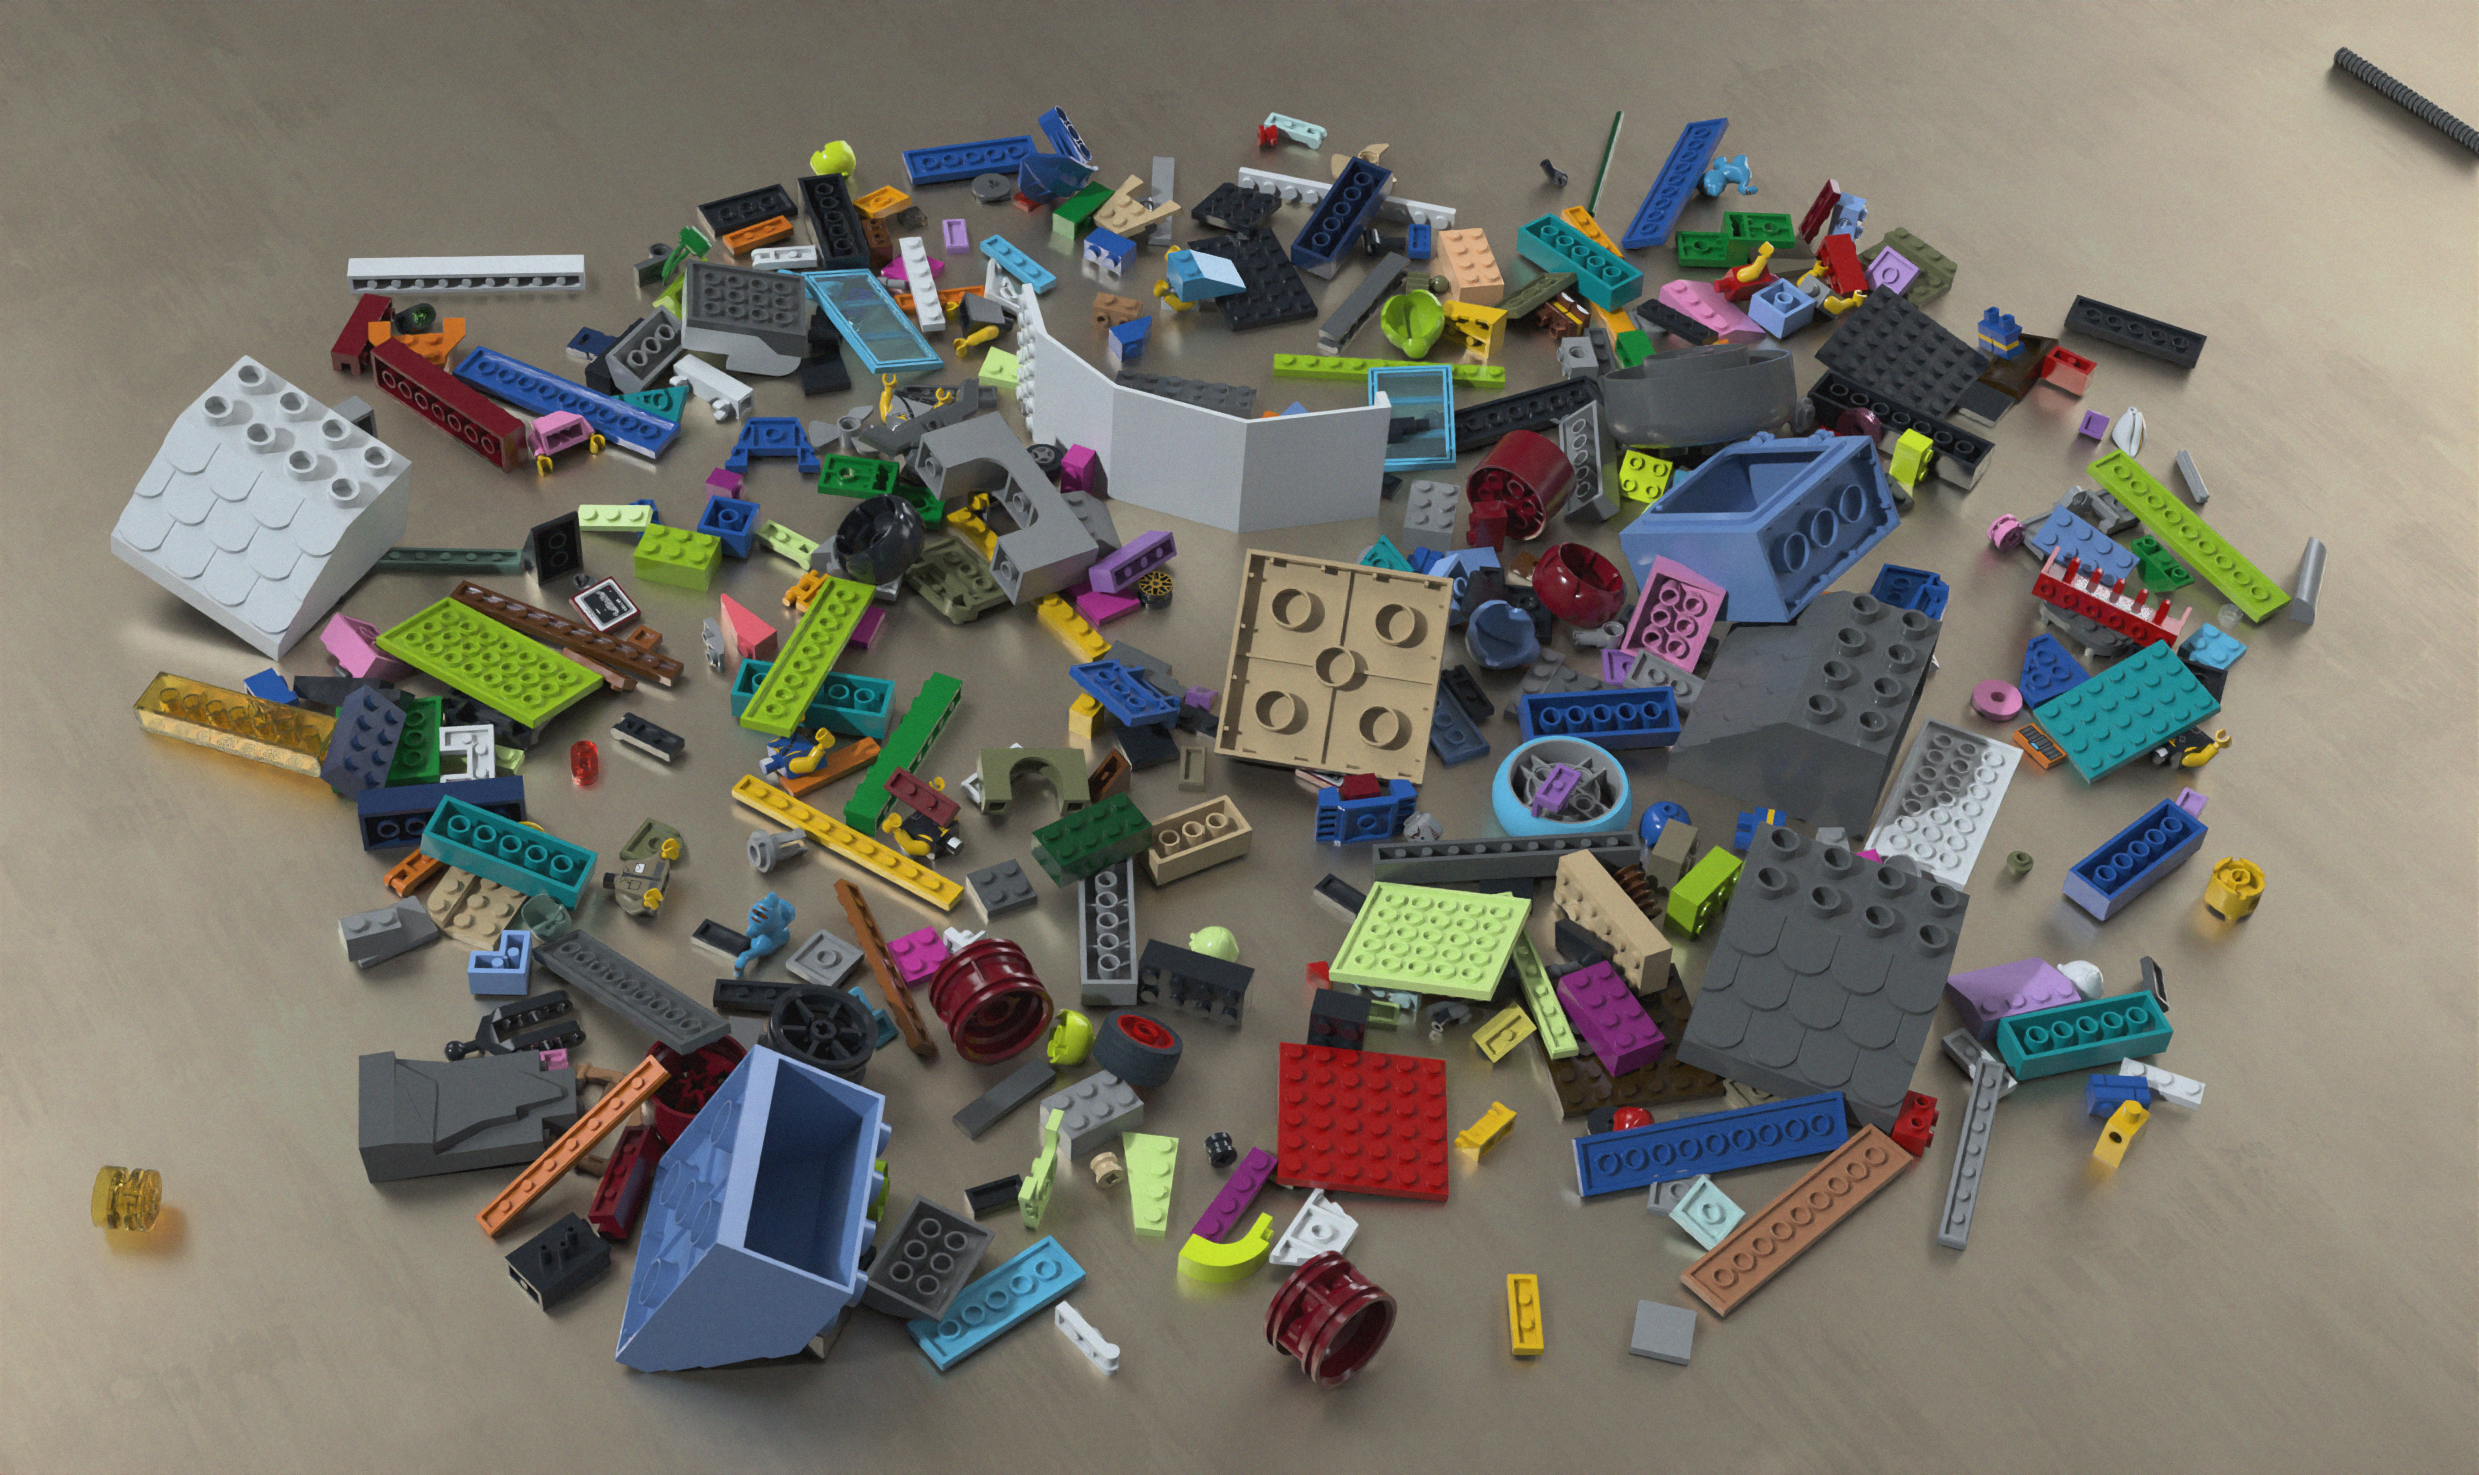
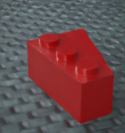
M1850 233L1824 236L1815 254V258L1817 261H1822L1821 267L1828 266V270L1823 277L1827 278L1829 282L1827 286L1845 299H1852L1856 290H1861L1862 296L1866 295L1869 290V284L1867 279L1864 278L1862 263L1858 260L1856 245L1852 242Z

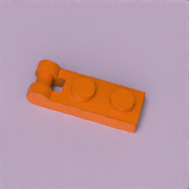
M419 847L385 874L383 884L390 889L395 888L397 894L407 898L417 885L445 863L420 854Z

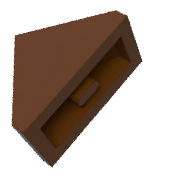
M1113 748L1088 779L1090 798L1095 803L1122 791L1124 793L1130 791L1131 765L1117 749Z

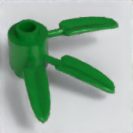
M686 225L678 233L677 236L680 238L678 243L680 245L670 254L662 271V277L664 278L663 286H666L675 268L689 253L694 257L697 255L701 259L712 247V244L709 242L710 239L694 225L690 227Z

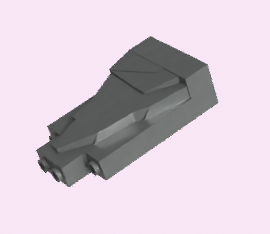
M539 1050L452 1062L396 1059L394 1051L360 1055L359 1151L369 1182L376 1183L537 1160L547 1151V1147L552 1145V1134L566 1133L585 1115L584 1101H580L579 1096L584 1095L583 1079H577L575 1067L548 1071L547 1061L541 1060Z

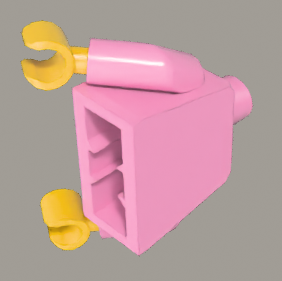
M556 411L531 422L532 430L529 432L527 442L534 458L538 459V473L541 476H544L542 469L544 467H548L551 473L553 472L552 461L550 458L544 457L545 455L549 456L586 439H590V451L592 453H598V446L603 450L605 449V438L602 435H595L596 431L580 414Z

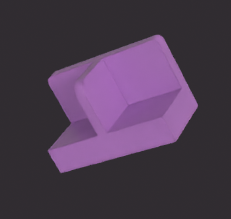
M1557 763L1534 796L1531 816L1537 818L1544 807L1556 813L1559 810H1566L1570 794L1580 782L1582 773Z

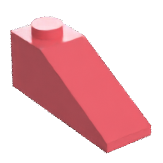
M725 593L720 595L721 614L741 656L760 661L778 649L777 630Z

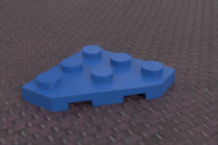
M2046 633L2030 639L2028 642L2019 691L2023 700L2034 710L2092 677L2050 633Z

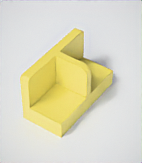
M1514 1001L1476 1031L1472 1037L1491 1061L1495 1063L1536 1030L1537 1027Z

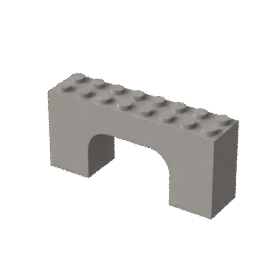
M998 411L921 435L914 468L938 501L971 491L987 492L1001 501L1021 528V530L997 537L989 568L990 573L1014 606L1090 580L1088 568L1095 564L1099 550L1097 541L1091 537L1085 529L1083 522L1079 521L1073 513L1071 506L1064 501L1058 489L1052 485L1044 470L1040 469L1034 461L1032 454L1028 453L1022 445L1020 438L1013 433L1008 422L1001 417Z

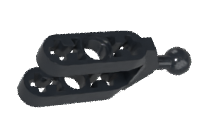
M556 990L495 1009L490 1015L482 1017L475 1040L465 1043L457 1040L450 1041L445 1045L443 1054L448 1061L452 1062L463 1060L466 1054L479 1051V1053L488 1057L539 1050L540 1052L564 1048L571 1049L582 1044L586 1039V1034L581 1023L572 1020L516 1036L499 1043L496 1034L509 1033L563 1017L570 1013L573 1009V1003L569 993L565 990Z

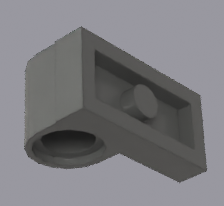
M664 243L651 245L649 248V259L633 265L635 284L641 288L663 279L662 271L664 265L674 250ZM679 264L671 275L679 272Z

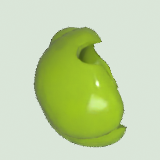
M1416 289L1406 296L1396 295L1391 297L1381 311L1380 322L1384 335L1395 347L1404 351L1412 359H1420L1428 353L1429 348L1440 338L1445 326V316L1441 303L1432 293L1423 289Z

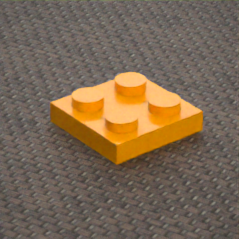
M887 185L852 201L855 212L868 219H886L888 215L904 211L906 207L912 205L910 196Z

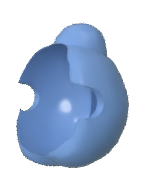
M1490 600L1478 606L1472 613L1469 627L1465 634V643L1469 655L1479 665L1494 670L1509 669L1518 664H1532L1539 658L1541 647L1539 641L1535 638V625L1525 610L1514 608L1506 601Z

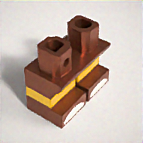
M1562 291L1556 294V300L1550 303L1547 301L1543 302L1542 309L1536 312L1535 323L1540 327L1546 324L1549 325L1550 335L1555 339L1561 336L1564 338L1577 337L1583 334L1584 328H1589L1592 314L1580 304H1576L1575 300Z

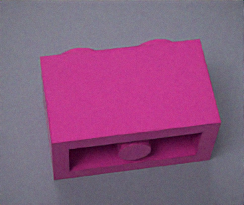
M1077 444L1072 445L1061 460L1060 494L1082 490L1089 494L1092 491L1095 481V450Z

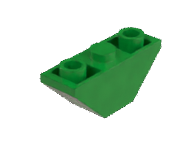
M2151 535L2131 541L2132 553L2140 558L2136 565L2139 578L2153 592L2175 591L2195 583V579Z

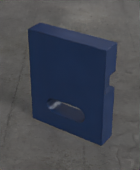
M583 327L566 346V351L568 354L594 361L617 337L612 335L606 336L603 332Z

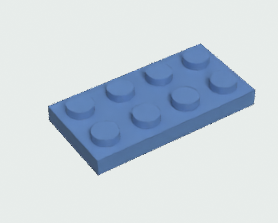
M2060 504L2030 543L2049 557L2056 546L2061 547L2055 561L2066 569L2073 558H2079L2081 565L2077 574L2088 579L2091 578L2096 568H2101L2104 574L2099 584L2111 590L2119 578L2126 580L2140 561L2139 557Z

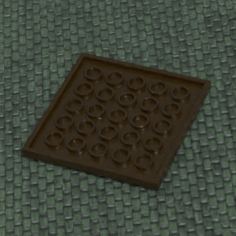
M1670 963L1667 988L1638 997L1629 988L1630 992L1666 1038L1661 1059L1614 1078L1564 1010V1015L1579 1047V1053L1576 1056L1551 1059L1519 985L1517 992L1525 1014L1537 1027L1532 1034L1562 1119L1587 1116L1589 1112L1605 1106L1644 1108L1723 1096L1724 1087L1719 1075L1675 1059L1692 1010L1675 963ZM1560 978L1550 979L1555 994H1557Z

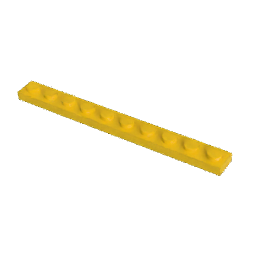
M967 506L947 515L946 523L991 565L998 536ZM1056 592L1027 601L1090 663L1101 661L1112 647Z
M748 773L731 789L732 797L792 829L801 828L807 837L948 912L964 896V887Z

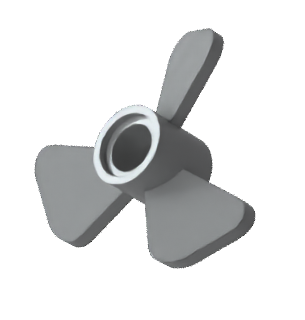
M855 407L849 411L848 415L840 417L837 420V425L817 420L811 421L808 427L811 446L815 450H821L837 442L840 447L844 449L856 448L863 455L881 454L880 451L858 441L861 435V424L873 414L874 407Z

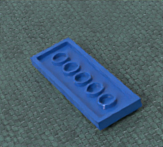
M1031 135L902 151V159L912 185H922L931 182L977 177L986 173L999 174L1019 171L1020 158L1029 152H1038Z

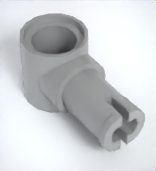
M1608 621L1603 624L1602 628H1596L1595 631L1574 630V646H1596L1601 651L1602 649L1620 650L1624 627L1616 621Z

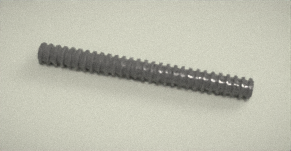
M2342 47L2336 52L2334 56L2336 64L2339 63V66L2344 67V69L2358 76L2361 80L2363 79L2364 82L2383 92L2386 96L2388 95L2389 98L2399 102L2400 105L2409 108L2411 112L2414 111V114L2424 118L2427 122L2429 121L2430 124L2444 131L2447 135L2450 134V137L2460 141L2461 144H2465L2467 148H2470L2479 155V131H2475L2474 128L2464 124L2463 121H2459L2457 117L2444 111L2441 107L2439 108L2438 105L2428 101L2427 98H2423L2420 94L2418 95L2416 91L2403 85L2402 82H2398L2397 79L2378 69L2375 65L2373 66L2372 63L2353 53V51L2348 50L2347 47Z

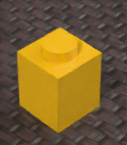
M1082 693L1069 708V730L1092 739L1104 724L1105 705L1094 697Z

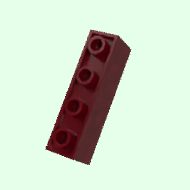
M364 293L331 350L333 370L343 371L346 364H350L351 373L361 375L365 366H368L370 363V350L375 348L369 341L368 323L394 321L396 310L393 308L392 298Z
M651 1125L625 1126L587 1216L592 1224H600L597 1230L600 1237L618 1239L628 1238L654 1175L656 1164L659 1162L664 1150Z

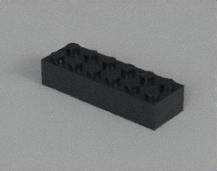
M842 173L797 178L798 201L812 243L815 245L821 270L834 271L868 268L871 271L870 253Z

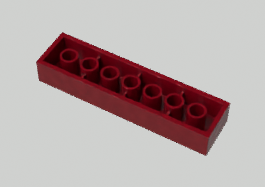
M393 337L370 350L376 388L505 474H509L529 460L526 427L520 419L515 418L505 409L492 403L487 397H483L470 386H466L457 380L455 376L448 374L438 365L431 363L421 354L416 353L408 348L406 344L399 342Z

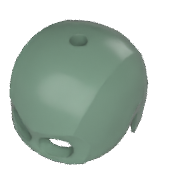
M540 894L531 898L521 911L522 918L528 929L543 943L564 936L572 925L571 917L562 903L556 904L547 894Z

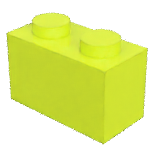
M1908 429L1897 440L1889 474L1894 479L1912 488L1919 481H1923L1929 470L1926 468L1927 463L1933 456V451L1931 450L1933 440Z

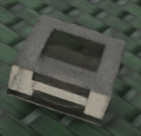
M917 206L897 213V220L907 231L928 225L927 217Z

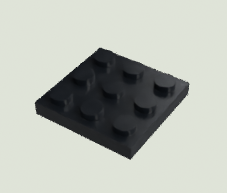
M1224 182L1191 210V218L1250 235L1282 207V198Z

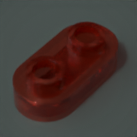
M590 741L576 742L570 749L572 779L578 785L589 786L594 784L599 778L597 747Z

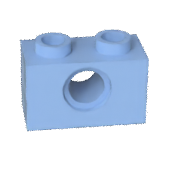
M1841 192L1840 200L1838 203H1835L1827 236L1850 233L1852 242H1855L1856 239L1859 240L1864 227H1861V223L1864 222L1868 212L1865 209L1867 200Z

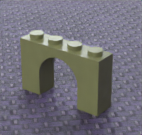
M988 747L979 749L976 766L982 815H1008L1012 802L1010 779L1018 774L1027 772L1043 775L1054 784L1058 794L1060 815H1071L1089 807L1090 793L1084 749H1048L1045 747Z

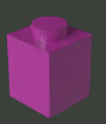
M716 467L705 482L707 501H710L712 495L742 500L744 497L743 475Z

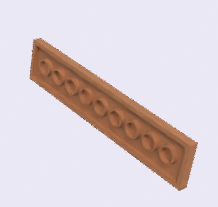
M1869 1123L1682 1272L1680 1281L1724 1317L1909 1167L1914 1157L1873 1124Z

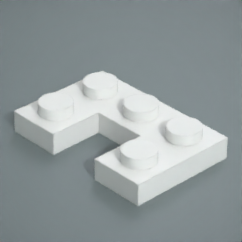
M493 724L439 727L441 756L467 754V774L440 775V783L495 778V736Z

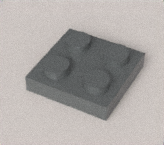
M1016 859L966 874V883L987 919L1037 903V895Z

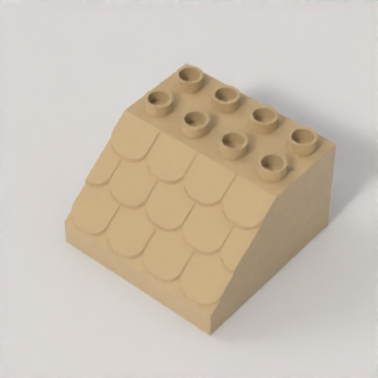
M1247 548L1214 749L1215 756L1341 776L1375 773L1377 781L1390 783V780L1404 779L1409 780L1413 787L1422 788L1453 601L1454 579Z

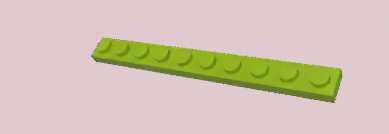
M1274 354L1273 376L1368 381L1369 368L1452 365L1453 386L1504 389L1505 369L1498 366ZM1443 377L1378 380V382L1443 385Z

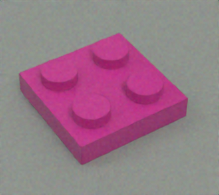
M932 926L886 943L908 989L930 981L941 963L951 955Z

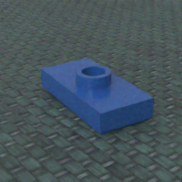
M1409 224L1408 258L1430 259L1431 225Z

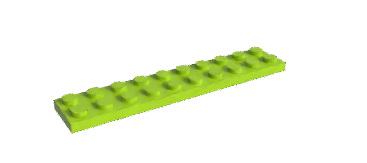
M2121 448L2087 466L2086 472L2256 623L2290 604L2291 597Z
M832 576L827 577L741 715L740 727L780 737L790 738L874 599L876 586Z

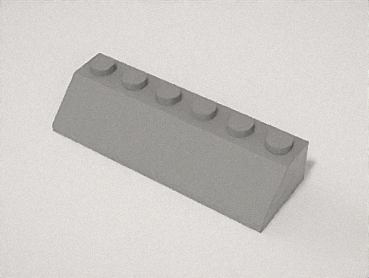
M1594 400L1568 416L1559 424L1560 449L1572 464L1576 476L1575 492L1564 505V517L1567 520L1602 522L1620 511L1615 438L1610 433L1606 422L1605 407L1597 400Z

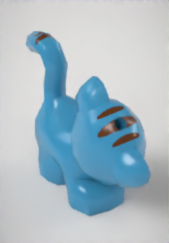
M1746 155L1734 157L1733 163L1730 164L1724 156L1714 159V170H1708L1702 174L1695 187L1701 194L1706 196H1718L1725 191L1729 183L1739 184L1737 191L1742 195H1753L1758 192L1757 186L1747 187L1752 173L1747 165L1748 158Z
M773 891L766 898L757 901L750 909L748 915L749 927L745 934L747 937L752 938L751 949L742 952L737 958L733 968L735 977L740 978L744 975V968L748 961L754 960L758 956L770 955L789 941L790 931L787 926L796 917L795 907L781 898L779 899Z

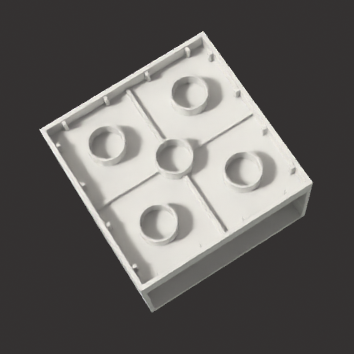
M245 355L177 418L165 437L164 444L134 490V495L111 533V553L278 662L336 604L339 598L405 534L412 462L251 357Z

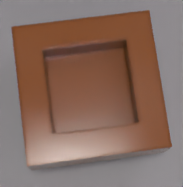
M640 625L626 639V642L653 652L663 642V637L661 633Z

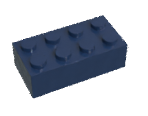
M367 684L347 695L319 777L357 804V791L384 788L407 713Z

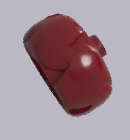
M1564 542L1550 547L1535 566L1532 575L1533 589L1545 607L1562 620L1585 629L1600 628L1604 623L1612 621L1623 606L1627 595L1626 583L1623 581L1618 569L1608 559L1586 546L1573 542Z

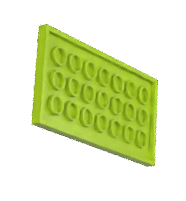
M449 596L376 637L377 647L532 729L603 685L604 676Z

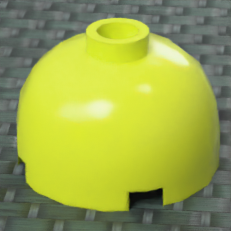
M834 141L824 145L825 150L821 153L817 150L810 161V165L816 175L842 173L844 182H846L856 166V158L850 145H847L845 141Z
M1065 1008L1060 1009L1055 1016V1019H1059L1057 1027L1051 1026L1047 1054L1048 1057L1053 1056L1050 1063L1061 1066L1080 1064L1088 1057L1090 1052H1093L1097 1036L1094 1035L1090 1020L1082 1013Z

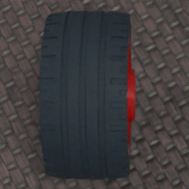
M1118 1009L1113 1010L1107 1015L1095 1039L1092 1051L1097 1062L1114 1076L1134 1085L1158 1088L1166 1085L1171 1078L1181 1057L1183 1043L1173 1029L1156 1018L1133 1010Z

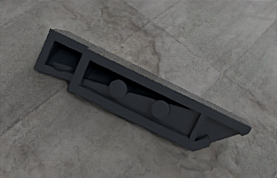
M295 676L293 691L296 692L298 698L337 707L343 706L347 695L366 684L402 711H405L413 703L416 696L401 689H394V683L380 678Z

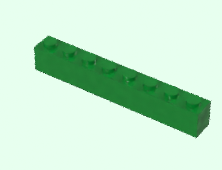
M934 672L929 681L926 680L924 682L921 693L913 699L908 714L902 716L897 731L891 733L886 748L880 750L875 765L869 767L866 779L863 783L858 784L855 796L845 804L843 815L846 816V826L872 837L877 835L883 822L886 821L899 800L884 790V784L898 766L913 776L915 775L963 699L962 680Z

